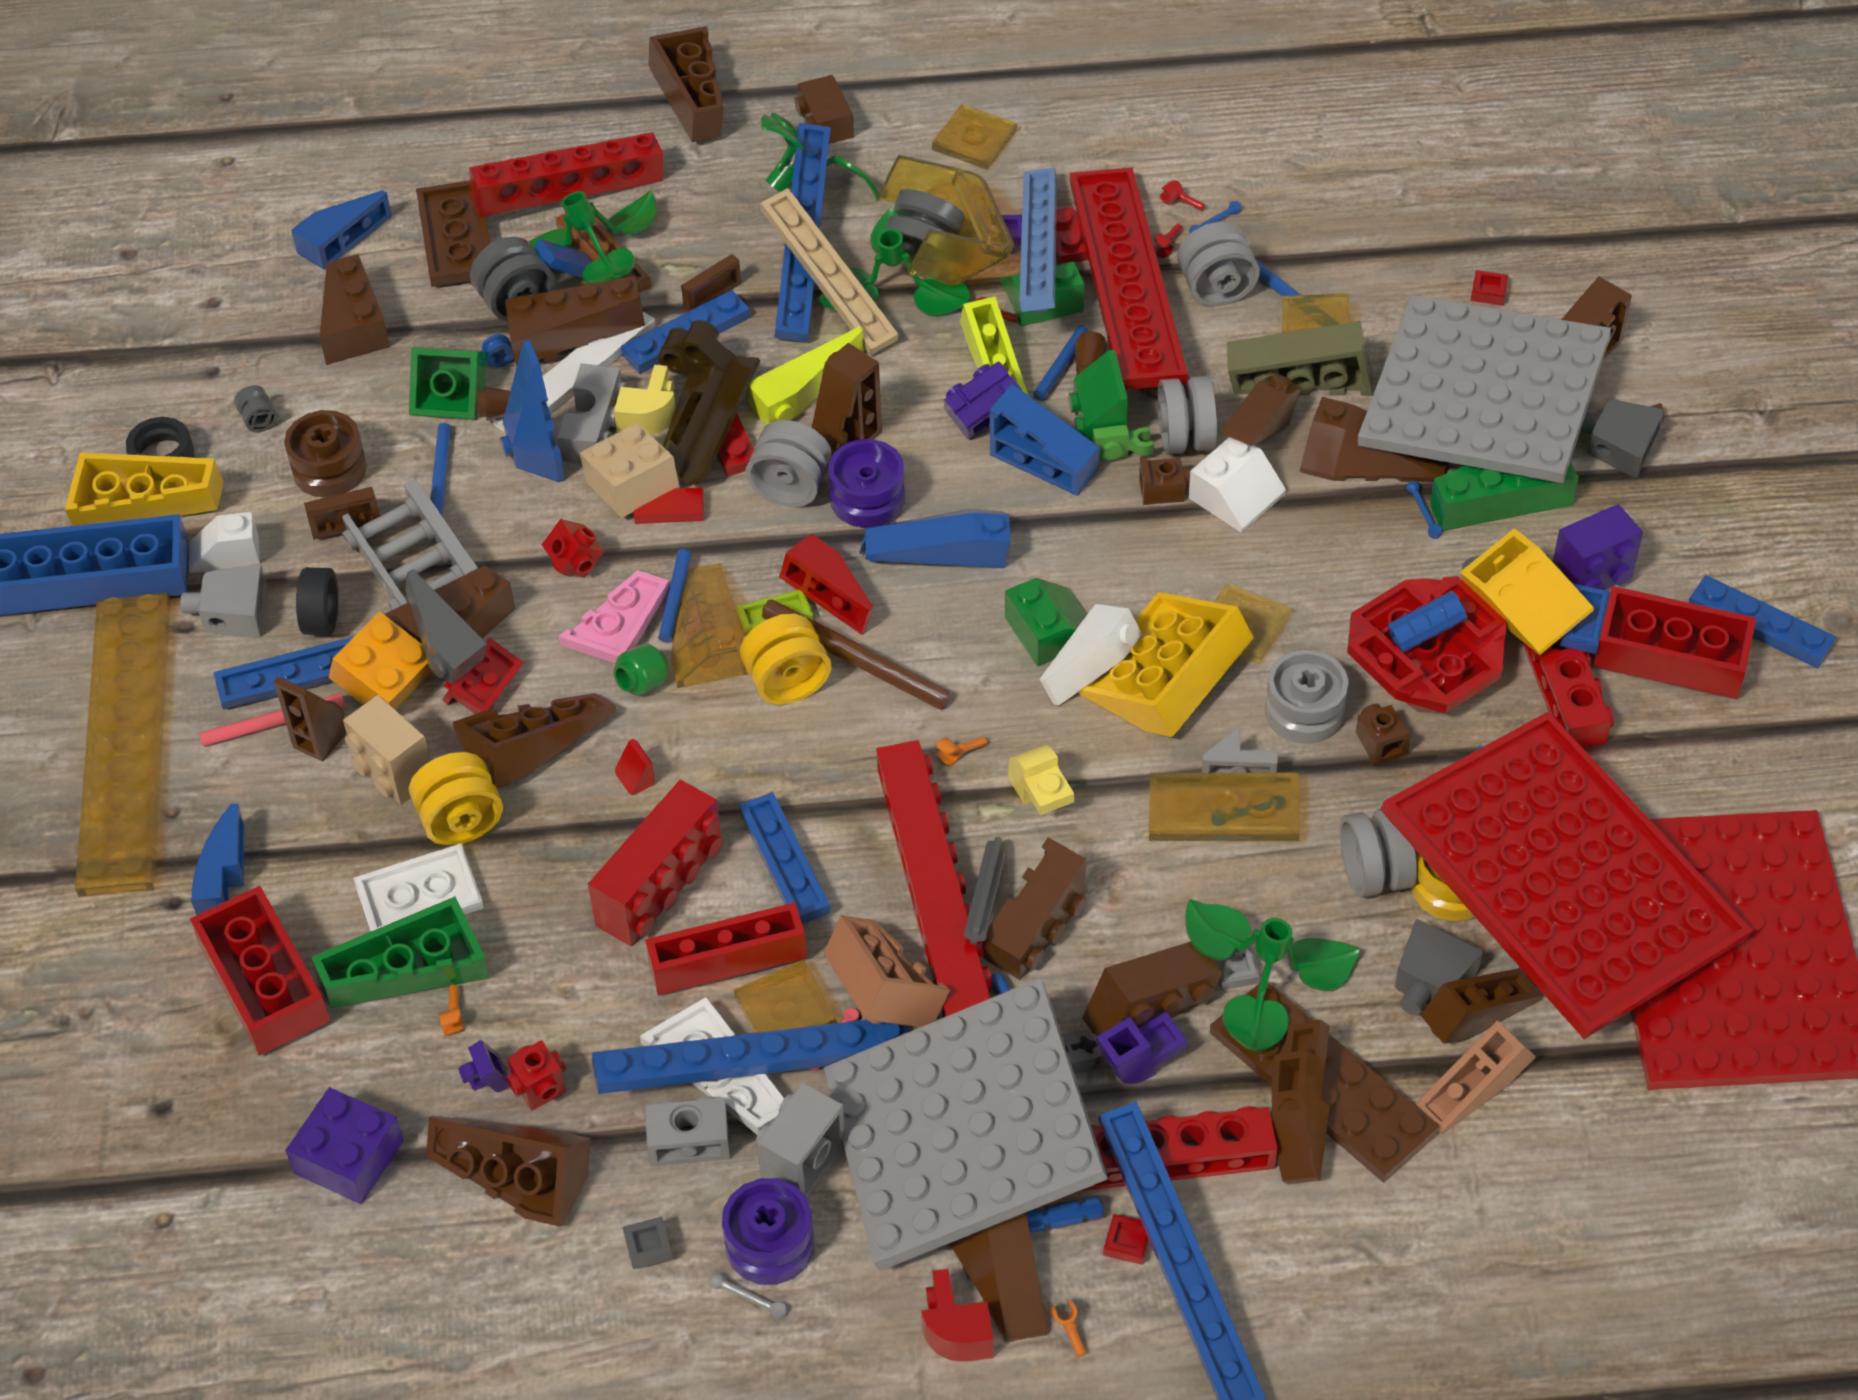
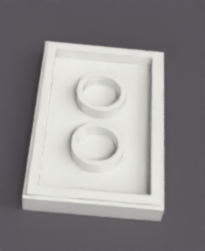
M462 843L353 878L370 932L454 896L464 915L484 909Z

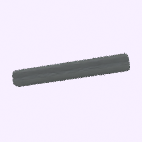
M995 837L994 841H987L964 930V937L970 939V944L977 945L978 941H985L987 938L1008 852V845L1003 843L1000 837Z

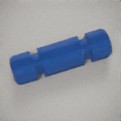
M1097 1196L1082 1198V1202L1073 1200L1046 1206L1043 1211L1036 1208L1026 1212L1030 1233L1045 1231V1227L1048 1226L1050 1229L1081 1223L1084 1218L1088 1221L1100 1219L1104 1214L1102 1201Z

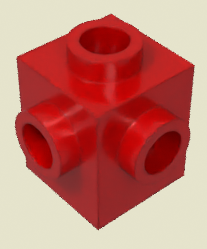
M564 519L558 521L541 544L553 561L552 566L565 576L575 575L585 578L604 553L596 541L597 536L591 529L584 524Z
M542 1040L533 1045H527L518 1049L513 1056L507 1058L511 1073L506 1076L507 1082L516 1097L522 1096L531 1111L566 1093L562 1075L566 1071V1066L556 1050L550 1052Z

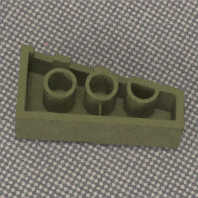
M1361 321L1227 342L1228 374L1234 394H1249L1259 381L1276 374L1289 378L1292 381L1291 384L1300 387L1299 395H1310V390H1330V395H1344V391H1360L1361 396H1373L1371 364Z

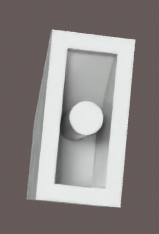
M252 512L216 516L189 542L190 573L260 564V538Z

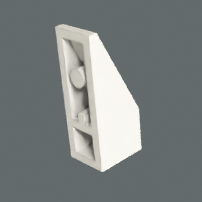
M1101 604L1093 606L1039 679L1053 705L1062 704L1127 656L1142 635L1129 608Z

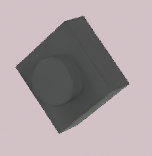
M662 1216L622 1227L633 1270L673 1259Z

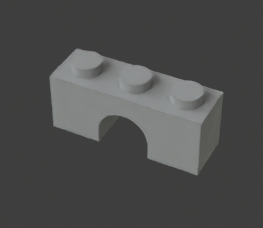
M580 364L573 392L576 411H584L585 413H564L557 434V444L562 461L582 463L580 452L611 437V428L616 427L614 409L620 388L627 387L626 382H622L620 368Z

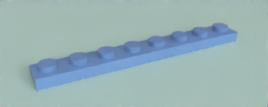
M1055 167L1024 171L1019 296L1021 312H1043L1049 308H1055L1057 175Z

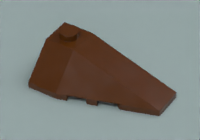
M1326 397L1321 398L1310 428L1300 467L1301 473L1332 481H1345V476L1365 477V481H1377V477H1396L1400 482H1434V478L1445 474L1449 462L1358 446V434L1367 411L1353 404Z
M596 693L555 699L551 702V707L546 708L531 707L530 704L518 705V712L498 715L496 709L483 711L453 721V729L464 752L478 755L485 762L491 775L492 783L496 787H503L511 784L514 780L526 777L616 712V705Z
M433 1115L429 1117L426 1156L460 1178H469L486 1189L484 1193L491 1198H500L515 1208L514 1212L524 1219L560 1227L564 1225L588 1178L591 1138L555 1130Z
M1026 1212L948 1244L949 1248L953 1249L961 1262L966 1276L969 1280H972L980 1293L983 1302L988 1303L989 1314L1006 1342L1048 1335Z

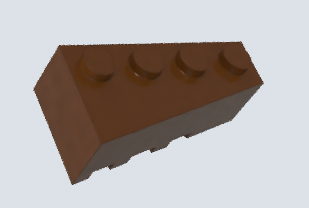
M707 26L649 37L648 67L692 143L718 138L722 134L723 104L719 83L716 79V68L712 59V48L708 39L709 32Z
M636 276L584 284L582 286L505 300L510 342L516 366L524 341L530 340L538 360L543 358V361L546 363L557 359L556 353L573 347L577 349L588 345L587 342L601 337L607 339L645 326Z

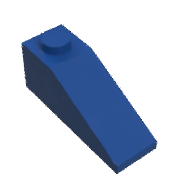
M381 190L311 214L291 230L297 254L325 270L327 262L339 259L392 216L387 193Z

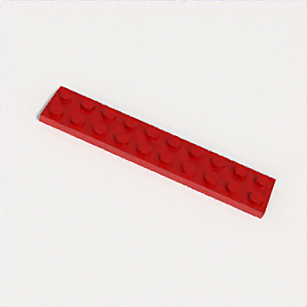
M1133 167L1070 173L1069 183L1110 350H1115L1125 390L1158 387L1159 380L1178 378L1182 384H1187L1188 372Z

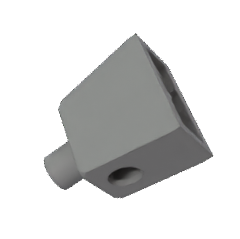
M261 563L206 572L203 575L201 592L182 593V613H199L204 630L208 633L261 638L267 583Z

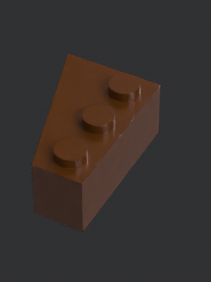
M847 343L839 351L832 353L827 361H825L812 428L826 439L831 448L832 455L842 445L855 440L874 439L882 432L879 362L850 343Z
M1049 837L1042 845L1044 857L1035 870L1027 868L1022 876L1027 883L1014 900L1008 897L990 924L986 940L982 941V958L1018 980H1021L1029 969L1033 971L1038 967L1045 949L1050 943L1055 944L1060 940L1067 922L1072 916L1078 917L1087 903V898L1085 897L1086 858Z
M1191 941L1104 968L1082 1019L1096 1036L1129 1017L1137 1028L1165 1012L1172 1019L1210 1000L1215 994V988L1223 973L1211 958L1195 949Z

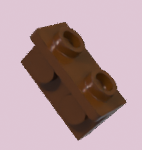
M373 487L304 503L313 540L340 534L347 530L342 516L347 513L357 528L380 517Z

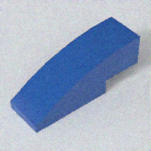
M238 803L230 804L217 821L198 859L191 895V903L196 915L228 901L229 887L244 886L245 823Z

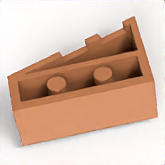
M841 915L824 951V955L865 1020L874 1024L886 1022L917 1027L935 1022L950 989L943 983L934 985L924 975L927 968L920 962H915L914 965L911 964L901 954L904 947L877 922L871 919Z

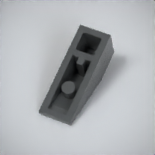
M412 569L407 573L405 590L428 665L434 674L440 678L444 677L452 685L484 660L487 643Z

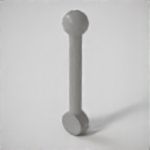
M715 1272L710 1276L709 1283L713 1288L718 1289L722 1287L770 1311L771 1317L775 1320H781L786 1316V1306L783 1302L771 1303L725 1280L722 1273Z

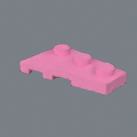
M637 570L607 595L608 600L595 611L590 609L581 617L582 622L571 631L566 629L558 636L559 644L616 663L617 657L621 653L635 647L669 592V580Z

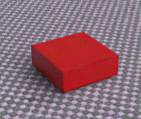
M1476 270L1471 301L1503 306L1508 275Z
M1113 1213L1103 1247V1256L1143 1265L1149 1239L1141 1220Z

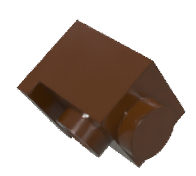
M1147 456L1140 457L1139 484L1143 505L1184 502L1185 488L1189 487L1190 468L1182 467L1181 458L1147 461Z
M1375 703L1365 707L1361 714L1358 715L1356 734L1373 765L1406 756L1408 754L1411 732L1409 728L1404 727L1392 704L1381 707L1380 704Z

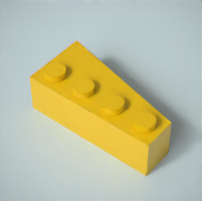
M80 452L65 511L73 526L176 514L184 516L218 510L224 481L215 459Z

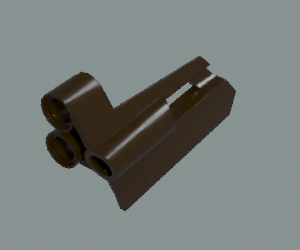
M703 320L692 322L689 331L683 328H672L658 355V362L661 366H668V370L671 372L688 375L662 446L673 456L677 475L689 486L709 474L761 361L758 357L736 356L718 341L719 331L717 328ZM689 416H692L691 419H690V422H689V424H688V426H687V428H686V430H685V432H684V434H683V436H682V439H681L679 445L677 446L676 444H677L678 439H679V437H680V435H681V433H682V431H683V429H684V427H685V425H686V422H687Z

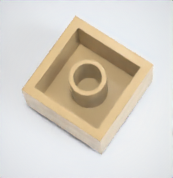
M638 422L579 453L587 484L621 518L670 490L680 487L673 456Z
M377 695L343 720L347 733L345 742L352 751L353 758H351V763L355 770L361 776L368 775L383 796H391L402 805L410 799L408 788L412 777L422 766L430 762L425 736Z

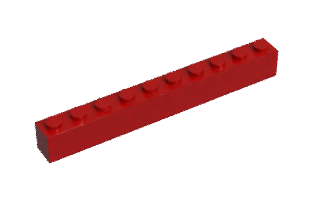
M915 740L876 748L877 772L933 984L943 983L950 989L941 1009V1015L944 1018L990 999L988 989H992V980L988 966L981 967L979 957H983L982 942L978 941L977 945L970 944V939L964 937L971 903L964 904L962 895L966 894L965 881L962 872L956 873L953 865L958 864L954 842L947 843L945 834H949L946 812L939 813L937 807L938 804H941V795L938 783H931L929 775H933L930 754H923L920 741Z

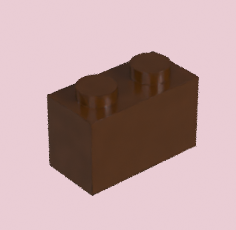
M833 74L797 83L798 97L794 98L798 115L804 116L805 124L831 127L829 144L854 138L853 113Z

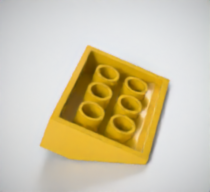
M1158 592L1135 619L1142 635L1127 656L1078 692L1079 695L1146 732L1173 737L1254 638L1238 606Z

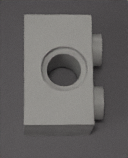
M704 1096L696 1100L680 1102L662 1100L656 1104L645 1105L647 1150L650 1166L730 1159L725 1097L714 1098ZM685 1126L695 1127L694 1129L689 1131L680 1130Z

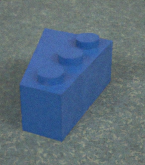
M1011 384L991 407L990 456L1076 496L1079 495L1099 470V446L1015 385Z

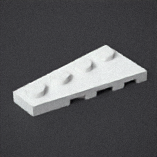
M705 997L640 1035V1040L643 1046L734 1036L735 1034ZM766 1074L692 1083L707 1096L714 1098L725 1097L727 1111L757 1135L766 1123L771 1124L779 1114V1108L784 1099Z

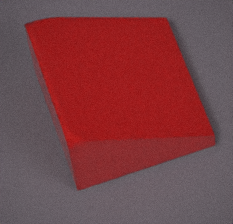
M634 738L629 740L616 765L615 774L628 793L635 795L655 785V777L650 758L637 740Z

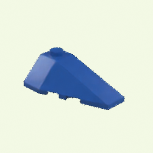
M530 340L524 341L503 419L505 436L500 437L502 449L506 457L512 456L517 469L556 482L565 481L562 458L552 432L555 428L546 403L548 397L540 363Z
M964 509L865 529V560L1004 568L1010 545L1009 515L1004 511Z

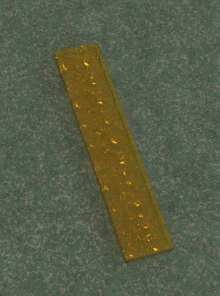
M168 592L99 599L96 602L75 884L78 897L154 890L170 598Z

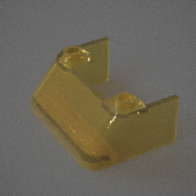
M898 154L878 194L879 200L895 203L900 190H919L946 200L959 208L966 216L958 235L929 229L908 269L910 275L939 280L948 285L960 284L1009 256L1014 247V242L984 178L972 171Z

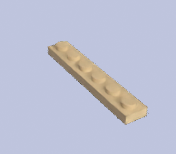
M789 188L761 202L760 210L850 330L857 327L863 330V344L868 354L871 356L896 342L899 335Z

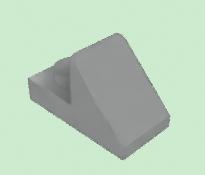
M1237 728L1203 754L1201 782L1275 785L1277 751H1264L1261 749L1240 750V728Z

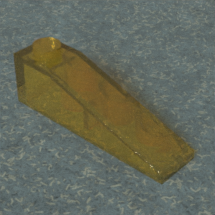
M721 563L688 569L671 651V663L677 688L748 675L740 658V647L743 638Z

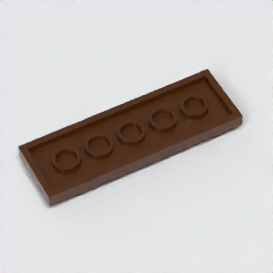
M1268 982L1264 1001L1281 1003L1288 1014V1025L1314 1021ZM1260 983L1246 995L1257 999ZM1223 1014L1210 1024L1209 1033L1272 1086L1274 1055L1285 1053L1287 1031L1283 1039L1275 1047L1266 1051H1253L1252 1049L1245 1048L1228 1033L1223 1023ZM1329 1034L1321 1100L1330 1105L1326 1134L1380 1181L1385 1183L1438 1135L1439 1126Z

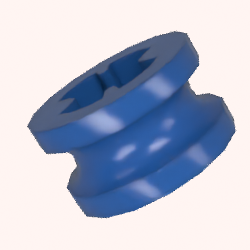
M503 334L492 335L482 343L481 349L486 351V362L490 366L502 367L513 360L514 354L511 342L507 336Z

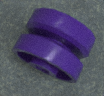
M863 439L842 445L833 453L828 464L831 508L839 519L852 526L870 528L889 523L901 513L905 504L903 458L894 447L882 441Z
M759 1178L743 1184L730 1195L723 1208L722 1231L725 1239V1251L731 1267L743 1279L759 1285H778L794 1279L807 1267L814 1253L812 1210L806 1196L795 1185L778 1178Z

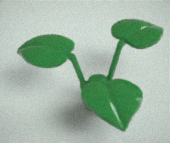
M774 112L771 113V117L764 114L761 117L762 130H769L782 135L788 145L782 159L765 179L769 185L780 193L787 188L791 189L794 163L791 159L795 154L796 146L802 151L805 148L797 139L798 129L791 122ZM834 155L827 159L826 167L831 164H837L853 171L864 179L871 188L876 201L878 200L879 193L875 184L862 169L841 156Z
M650 190L618 211L609 220L595 208L593 202L588 201L584 192L570 193L561 201V205L566 213L563 216L566 229L551 230L528 242L533 248L539 239L566 247L573 242L572 227L577 228L578 231H587L601 258L594 260L585 267L583 271L585 282L593 284L623 277L634 268V255L625 248H618L606 255L592 229L595 224V216L614 234L620 231L626 235L637 233L650 226L657 218L658 210L654 193Z
M894 205L890 207L879 219L871 233V246L877 253L874 256L875 264L871 276L868 278L867 274L858 268L848 267L876 303L879 298V292L872 283L877 279L881 263L895 267L904 262L913 280L920 286L914 293V303L922 313L930 316H944L963 308V304L970 302V293L964 282L955 274L946 270H932L926 275L924 281L919 278L909 259L910 253L905 251L902 233L894 228L885 229L890 216L898 215L893 208ZM822 293L819 297L820 303L826 308L837 312Z
M1192 899L1188 901L1186 907V931L1192 945L1201 954L1212 959L1226 960L1233 955L1235 948L1245 951L1256 942L1255 950L1259 958L1265 962L1257 999L1248 995H1238L1227 1002L1223 1011V1023L1228 1033L1245 1048L1252 1049L1253 1051H1266L1275 1047L1283 1039L1288 1028L1289 1019L1285 1007L1276 1001H1264L1273 963L1280 961L1287 954L1290 969L1293 971L1299 970V977L1306 986L1319 991H1333L1343 986L1348 980L1360 954V948L1328 939L1305 938L1293 944L1294 938L1292 937L1291 926L1279 918L1267 919L1262 924L1261 930L1255 929L1249 938L1251 930L1248 920L1243 914L1233 908L1218 904L1200 903Z

